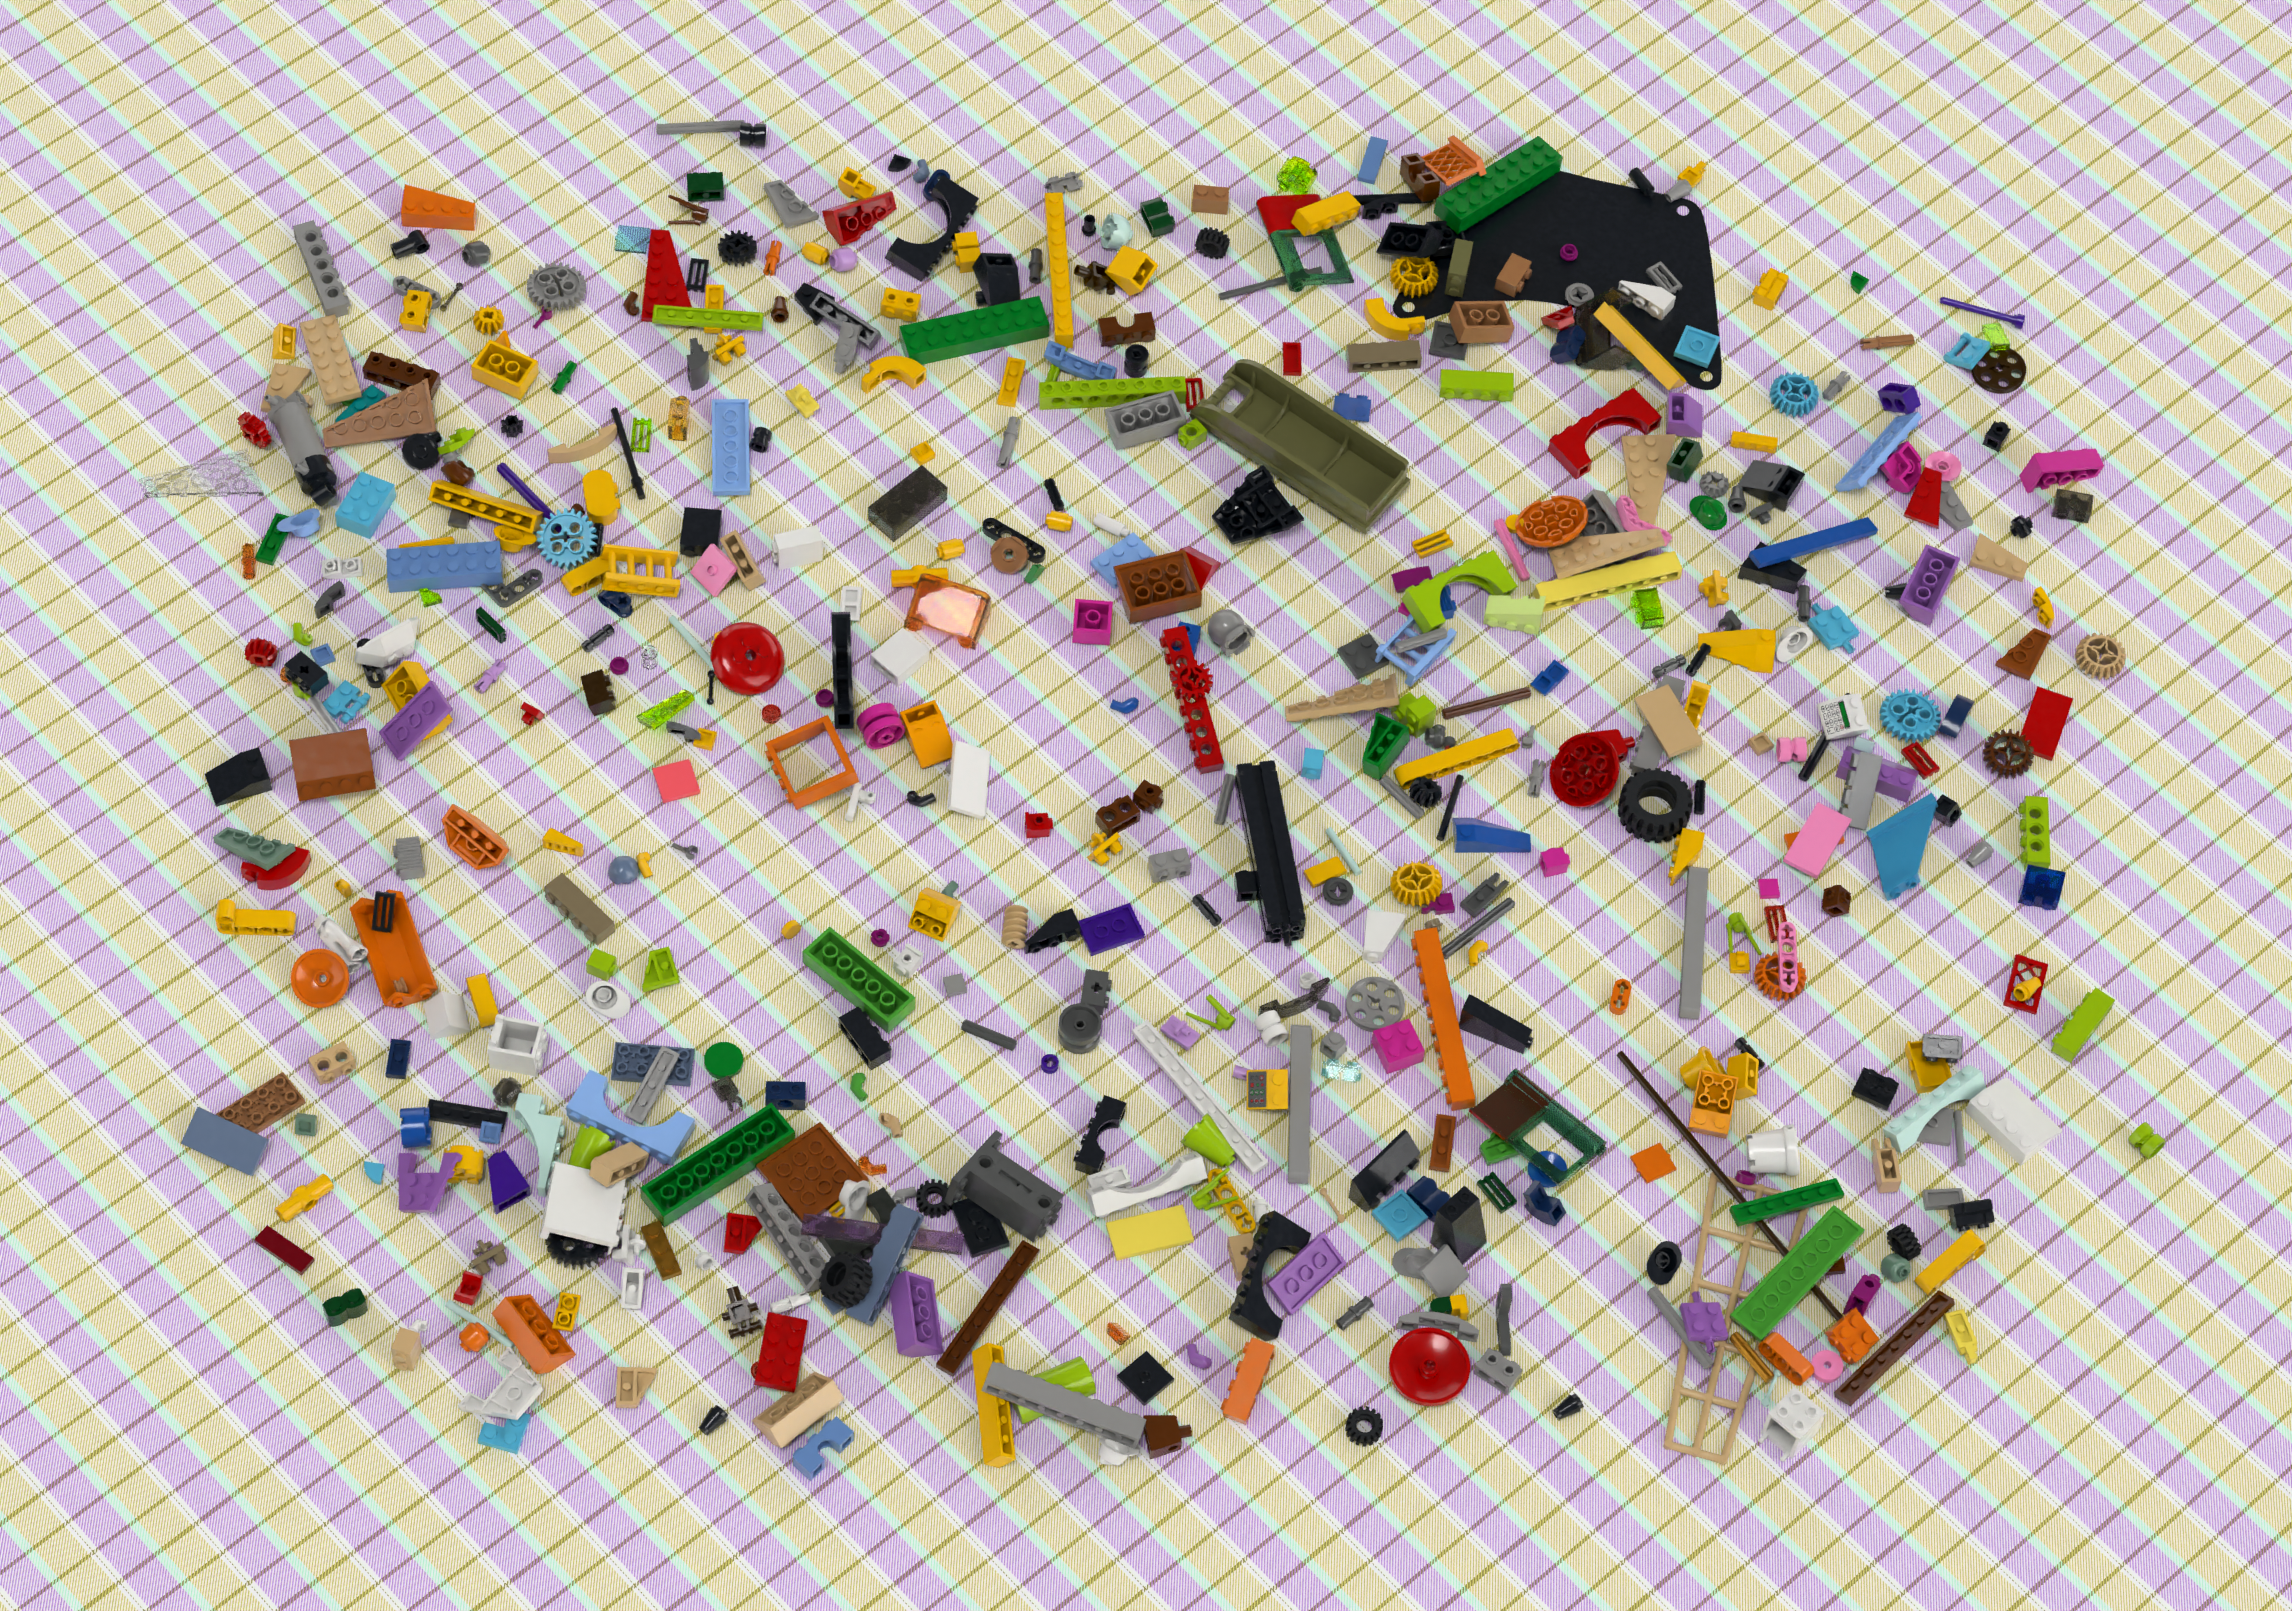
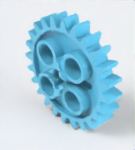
M564 508L563 513L557 510L556 516L550 513L551 519L544 518L546 524H540L543 531H537L541 537L537 538L536 541L542 544L537 546V548L543 550L540 554L543 557L547 556L545 559L547 562L552 560L551 564L553 566H556L558 563L559 568L562 569L565 564L566 568L570 569L571 564H573L577 568V562L584 565V558L590 560L588 553H595L591 547L597 546L593 542V540L598 539V536L593 534L597 530L594 527L590 528L594 523L588 521L589 517L587 515L582 517L583 513L581 511L576 514L573 508L570 513L567 508ZM575 525H580V530L577 533H573L572 528ZM557 526H561V532L559 534H554V528ZM567 535H569L570 538L565 542L563 539H566ZM580 543L581 548L578 551H573V546ZM556 545H562L560 552H554Z
M1905 688L1904 693H1902L1898 689L1897 694L1891 692L1890 697L1886 696L1885 701L1882 702L1879 719L1883 720L1882 726H1887L1886 732L1892 731V737L1898 735V740H1901L1903 737L1906 743L1909 739H1912L1913 743L1916 742V739L1923 742L1924 737L1929 740L1930 735L1934 736L1935 732L1938 731L1941 721V712L1938 711L1939 706L1934 705L1935 700H1928L1929 695L1923 697L1922 691L1916 694L1915 689H1913L1912 693H1909L1908 689Z

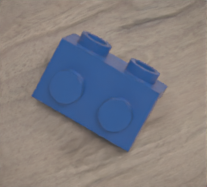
M1339 393V396H1335L1334 412L1346 420L1369 422L1371 400L1368 399V396L1357 395V398H1352L1347 393Z

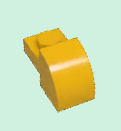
M848 166L838 180L839 189L848 198H851L852 195L858 199L871 197L877 188L861 179L862 174Z

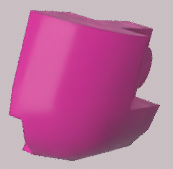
M1909 441L1898 445V449L1887 457L1888 460L1883 465L1879 466L1888 478L1886 483L1894 490L1902 493L1910 492L1921 476L1920 462L1922 459Z

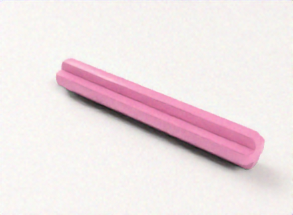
M1502 518L1495 520L1494 526L1519 579L1522 582L1528 580L1530 574Z

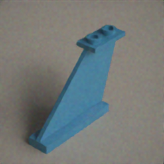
M1932 793L1866 832L1873 847L1883 892L1887 901L1898 898L1902 892L1916 887L1921 882L1918 872L1934 813L1938 807L1936 798Z

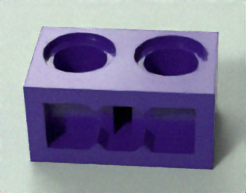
M1888 383L1877 391L1885 411L1910 414L1921 405L1915 386Z

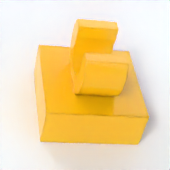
M926 441L910 449V454L920 466L936 458L935 452Z
M1745 951L1729 953L1730 973L1749 974V953H1745Z

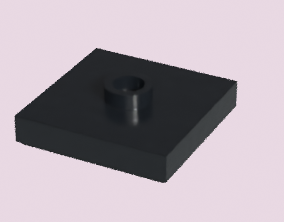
M1147 1351L1117 1375V1379L1143 1406L1174 1382V1378Z

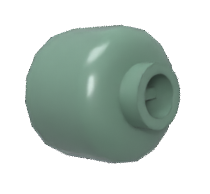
M1889 1254L1881 1262L1882 1274L1893 1282H1902L1910 1273V1262L1898 1254Z

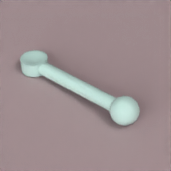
M1778 1369L1773 1371L1774 1378L1771 1381L1766 1397L1761 1401L1763 1407H1767L1770 1403L1769 1398L1777 1377L1781 1375Z

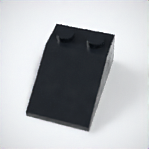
M259 747L241 752L205 773L216 807L272 790L270 777Z

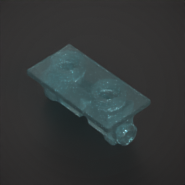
M1327 1059V1062L1323 1061V1065H1326V1068H1322L1321 1076L1338 1080L1339 1073H1343V1081L1356 1083V1081L1361 1079V1073L1357 1072L1362 1070V1067H1359V1063L1347 1061L1346 1065L1339 1064V1060Z

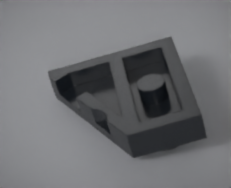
M803 283L795 293L794 299L803 307V311L813 319L814 325L818 326L823 318L812 312L809 307L819 291L834 301L835 297Z

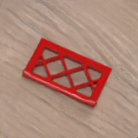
M2016 954L2003 1005L2036 1015L2048 964ZM2019 963L2025 964L2027 968L2019 971L2018 965ZM2033 968L2041 969L2039 977H2037ZM2029 971L2033 977H2037L2041 981V986L2030 997L2034 1000L2032 1006L2027 1005L2025 1001L2010 1000L2011 993L2015 988V977L2018 976L2021 982L2025 981L2021 974Z

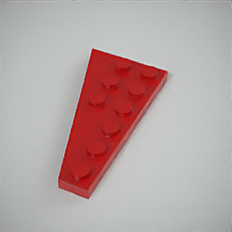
M651 229L641 322H652L654 305L692 307L669 230Z

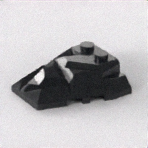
M1264 465L1249 473L1244 478L1243 484L1235 488L1234 494L1229 500L1226 499L1212 515V519L1232 545L1286 531L1304 521V517L1295 505L1290 506L1277 489L1273 476Z

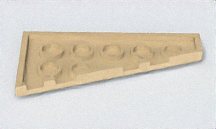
M1676 434L1621 437L1629 498L1635 504L1639 519L1652 525L1655 524L1667 474L1666 464L1671 457Z
M1658 528L1576 537L1565 544L1549 547L1547 550L1559 580L1664 546L1665 542Z
M1395 673L1391 674L1389 679L1383 681L1380 678L1374 679L1370 685L1358 684L1334 692L1333 696L1327 698L1325 695L1318 696V699L1314 702L1305 700L1286 706V722H1299L1302 719H1318L1321 716H1337L1341 713L1352 714L1361 710L1372 711L1380 707L1391 708L1399 705Z

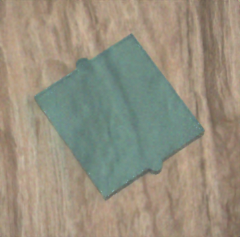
M619 225L617 235L615 236V251L646 254L648 244L650 243V228Z

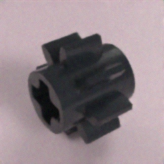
M507 415L505 420H501V433L506 432L507 438H517L519 433H523V420H518L517 415Z
M2020 515L2011 521L2010 531L2014 537L2019 535L2020 538H2024L2031 534L2033 523L2029 517L2024 518L2023 515Z

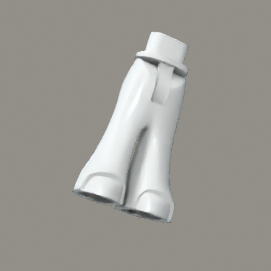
M323 914L318 915L313 924L316 928V933L331 951L337 953L345 961L349 975L354 974L361 967L362 962L360 960L366 958L368 949L348 936L342 927L332 921V919L326 918Z

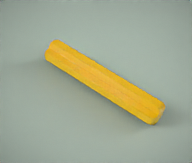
M453 536L404 543L400 544L399 548L455 543Z

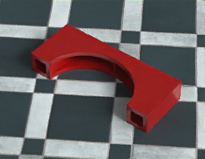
M1633 387L1628 391L1622 392L1616 399L1609 400L1605 406L1596 408L1589 416L1582 417L1573 426L1566 427L1562 433L1553 435L1549 440L1548 451L1576 480L1590 471L1592 460L1586 452L1585 443L1593 433L1604 427L1624 425L1635 428L1644 435H1648L1660 427L1662 416Z

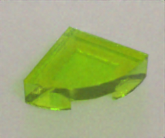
M427 588L419 589L424 608L443 603L438 593Z

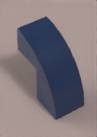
M1957 694L1938 731L1956 739L1975 701Z

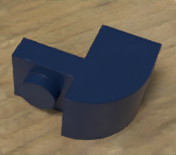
M1534 1180L1523 1193L1527 1201L1524 1205L1527 1211L1545 1224L1556 1226L1566 1214L1560 1199L1548 1196L1540 1181Z

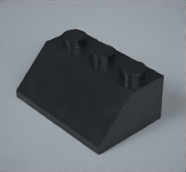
M1390 222L1376 253L1423 258L1437 252L1443 237L1434 226Z

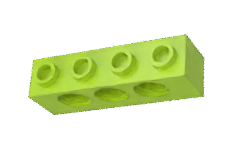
M2025 796L2023 803L2019 804V814H2022L2019 828L2023 831V835L2020 838V847H2023L2021 863H2024V871L2047 872L2051 863L2048 797Z

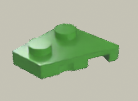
M1494 1132L1479 1148L1487 1166L1523 1154L1524 1148L1516 1134L1505 1142Z

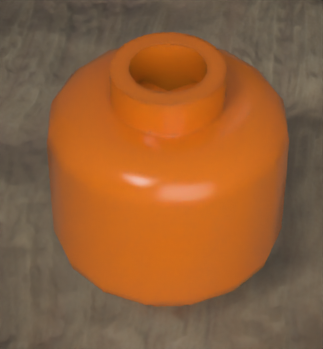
M479 1322L468 1323L459 1334V1339L462 1341L459 1345L468 1353L470 1350L479 1352L489 1341V1336L487 1335L489 1331Z

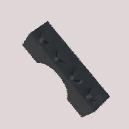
M1104 1095L1102 1102H1097L1095 1118L1091 1117L1088 1124L1089 1132L1084 1134L1080 1145L1083 1146L1080 1151H1076L1073 1161L1076 1162L1075 1170L1088 1175L1101 1171L1105 1162V1151L1098 1145L1097 1138L1108 1129L1119 1128L1126 1112V1102Z

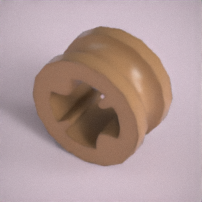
M403 977L399 981L393 980L396 992L408 994Z

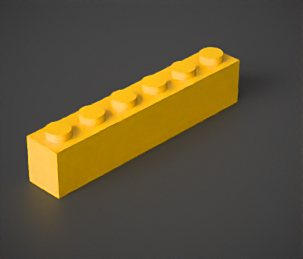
M442 479L432 482L428 497L430 501L529 533L539 530L543 516L541 511Z
M986 1343L972 1351L983 1459L985 1465L1001 1468L1016 1460L1010 1404L1007 1400L981 1390L992 1362L1005 1364L1004 1351L1002 1346Z

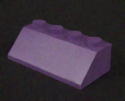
M1925 545L1899 600L1900 604L1913 619L1929 626L1931 625L1955 575L1960 561L1959 557L1930 545Z
M1847 745L1835 777L1846 780L1848 770L1856 771V768L1850 767L1849 764L1852 753L1860 755V750ZM1882 758L1875 791L1907 803L1919 771Z
M905 1270L896 1276L889 1291L897 1351L899 1354L911 1358L941 1355L943 1353L934 1281L933 1279Z

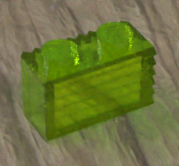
M1657 588L1634 590L1630 602L1631 607L1636 610V624L1639 623L1641 630L1663 627L1665 618Z

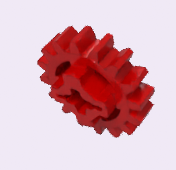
M245 411L237 418L238 424L241 426L240 429L243 432L242 435L252 444L258 445L260 449H264L272 442L271 436L268 434L269 431L266 429L267 425L254 414L251 415L250 412Z
M1187 660L1186 665L1180 663L1179 668H1175V674L1172 675V680H1174L1172 687H1176L1175 693H1181L1180 698L1187 696V701H1190L1191 697H1194V700L1197 701L1198 696L1204 699L1205 693H1210L1211 689L1209 687L1213 685L1211 681L1213 675L1208 674L1209 668H1203L1204 663L1199 666L1197 665V660L1194 661V664Z

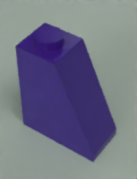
M505 1150L500 1153H494L488 1159L494 1213L497 1215L531 1195L530 1186Z

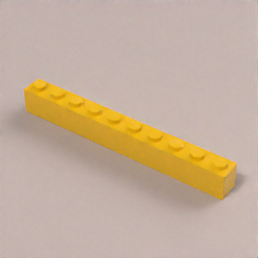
M1063 192L1045 193L1044 214L1054 342L1066 348H1073L1074 334Z

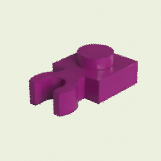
M1443 893L1436 897L1435 902L1430 901L1429 905L1422 904L1427 907L1421 909V914H1428L1433 910L1435 915L1454 913L1455 907L1452 894Z

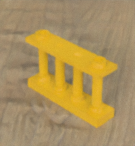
M604 544L601 559L608 560L609 572L605 573L602 590L677 598L680 580L672 579V567H675L678 552ZM616 561L627 562L628 574L617 573ZM635 563L646 565V576L635 575ZM653 565L664 566L665 578L654 577Z

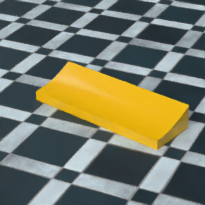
M1604 301L1593 315L1668 390L1683 386L1686 380L1612 305L1609 306Z

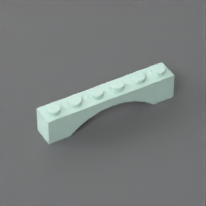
M1968 1064L1885 1126L1883 1131L1885 1137L1890 1138L1892 1148H1895L1899 1153H1903L1916 1143L1924 1126L1940 1109L1958 1100H1971L1982 1090L1986 1089L1982 1071Z

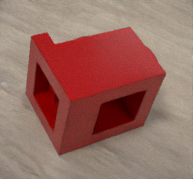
M1025 812L1026 839L1049 837L1050 829H1053V820L1048 818V813L1029 814V812Z

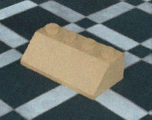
M814 1371L796 1385L794 1393L787 1392L755 1417L752 1422L773 1445L780 1448L786 1447L796 1436L805 1433L810 1425L820 1421L828 1411L838 1407L839 1403L844 1400V1397L833 1379Z

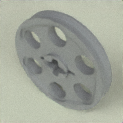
M1367 977L1357 981L1348 991L1346 997L1347 1015L1352 1023L1362 1030L1373 1032L1374 1030L1399 1022L1403 1016L1405 1006L1403 994L1398 986L1388 979ZM1368 984H1374L1377 987V989L1375 991H1369L1366 988V986ZM1387 990H1392L1395 996L1389 998L1384 993ZM1357 994L1362 997V1000L1355 1002L1351 997ZM1372 1002L1375 1003V1004L1378 1002V1003H1379L1378 1007H1377L1376 1005H1374V1006L1372 1007V1006H1371V1005H1372ZM1395 1007L1399 1010V1013L1392 1015L1388 1012V1009ZM1361 1011L1366 1016L1363 1019H1358L1355 1013ZM1381 1018L1384 1024L1376 1025L1373 1020Z

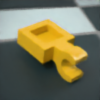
M1700 161L1694 168L1688 166L1678 175L1677 180L1686 179L1693 188L1702 180V174L1706 171L1704 168L1707 164Z

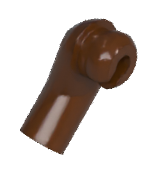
M630 291L623 303L626 312L632 316L636 315L639 311V307H636V304H634L638 295L633 291Z

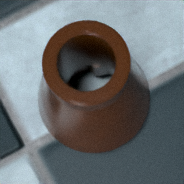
M777 296L774 299L771 317L773 321L783 323L787 320L789 313L785 298Z

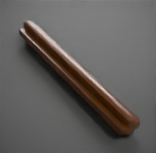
M1523 687L1442 709V716L1444 719H1450L1531 697V690L1529 687Z

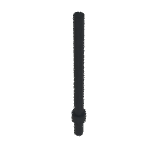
M614 407L611 409V413L617 426V433L632 477V487L636 490L638 499L642 500L645 498L643 481L638 475L618 408Z

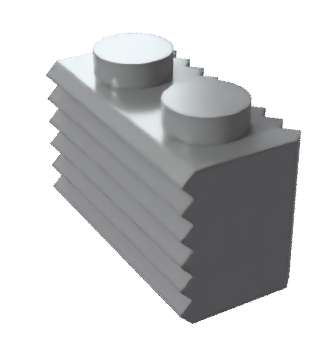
M419 836L396 839V846H393L394 857H398V862L395 863L396 874H400L402 881L424 878Z

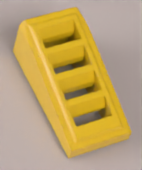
M549 828L542 838L543 847L546 849L579 857L584 855L582 843L553 828Z

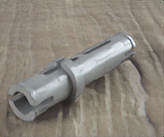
M1014 416L1009 417L1007 429L1003 433L1004 440L996 464L1002 469L1008 468L1013 445L1018 438L1017 431L1021 420Z

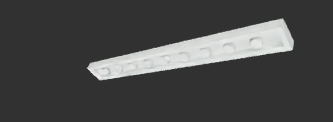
M1146 1020L1132 1029V1035L1203 1117L1208 1113L1234 1150V1155L1253 1176L1268 1166V1160L1153 1025Z

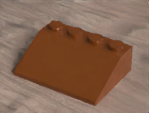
M1185 549L1113 566L1123 608L1129 624L1201 607L1202 593Z
M366 728L289 740L299 801L376 789Z

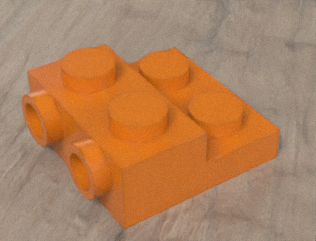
M1856 1307L1847 1312L1825 1332L1830 1344L1836 1347L1841 1359L1848 1363V1365L1858 1362L1880 1340Z

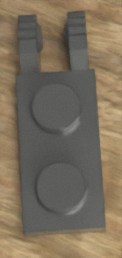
M1494 873L1461 901L1460 907L1475 918L1509 885V882L1504 880L1496 887L1493 884L1498 881L1500 874Z

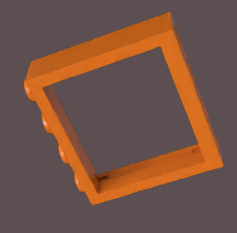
M828 715L765 743L768 749L765 751L768 761L773 760L774 765L771 767L776 776L780 775L779 784L782 790H787L788 793L785 794L789 804L793 803L796 810L859 782L853 765ZM827 731L845 771L795 793L776 753Z

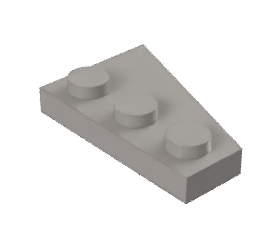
M782 180L764 184V190L786 228L818 220L819 214L816 211L812 212L805 201H800L795 196V192Z

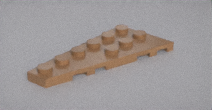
M428 378L369 406V408L361 412L359 411L344 420H340L322 429L325 449L405 438L416 433L431 434L436 432Z

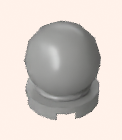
M1221 609L1215 612L1209 619L1208 634L1211 640L1221 646V651L1227 657H1230L1233 653L1238 655L1251 644L1249 642L1251 636L1255 637V631L1248 624L1244 625L1241 616L1230 609Z

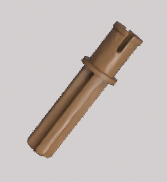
M1912 334L1886 337L1878 335L1876 338H1861L1860 345L1863 344V346L1860 347L1862 350L1873 348L1880 350L1883 347L1913 345L1914 337Z

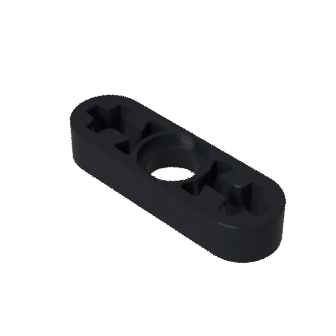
M363 638L359 640L357 648L364 646L371 639ZM362 664L368 685L371 688L382 687L381 685L385 682L382 668L369 667ZM374 672L376 673V676L378 678L377 681L373 679L372 673Z

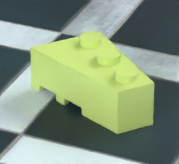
M1488 595L1483 624L1538 635L1546 596H1540V599H1529V596H1523L1522 599H1512V596Z

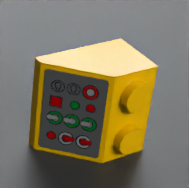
M1288 1069L1246 1070V1110L1288 1109Z

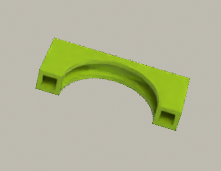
M1494 550L1488 553L1484 551L1475 559H1467L1462 563L1463 565H1454L1448 572H1439L1433 579L1429 580L1427 578L1418 586L1412 585L1405 590L1406 593L1401 600L1423 634L1441 628L1446 622L1440 607V595L1443 587L1454 582L1473 583L1482 587L1491 595L1509 596L1518 586Z

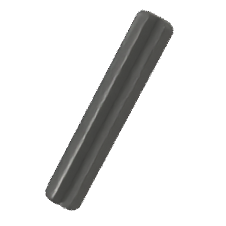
M967 1019L962 1023L961 1029L996 1045L1011 1051L1017 1045L1015 1039Z

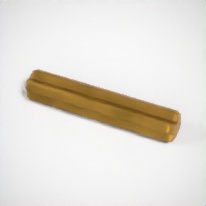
M1739 1332L1733 1333L1729 1338L1730 1341L1764 1382L1771 1381L1774 1378L1773 1372Z

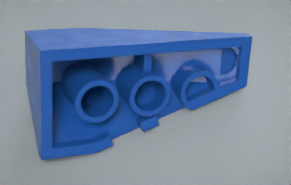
M1475 818L1452 819L1455 853H1531V840L1528 833Z

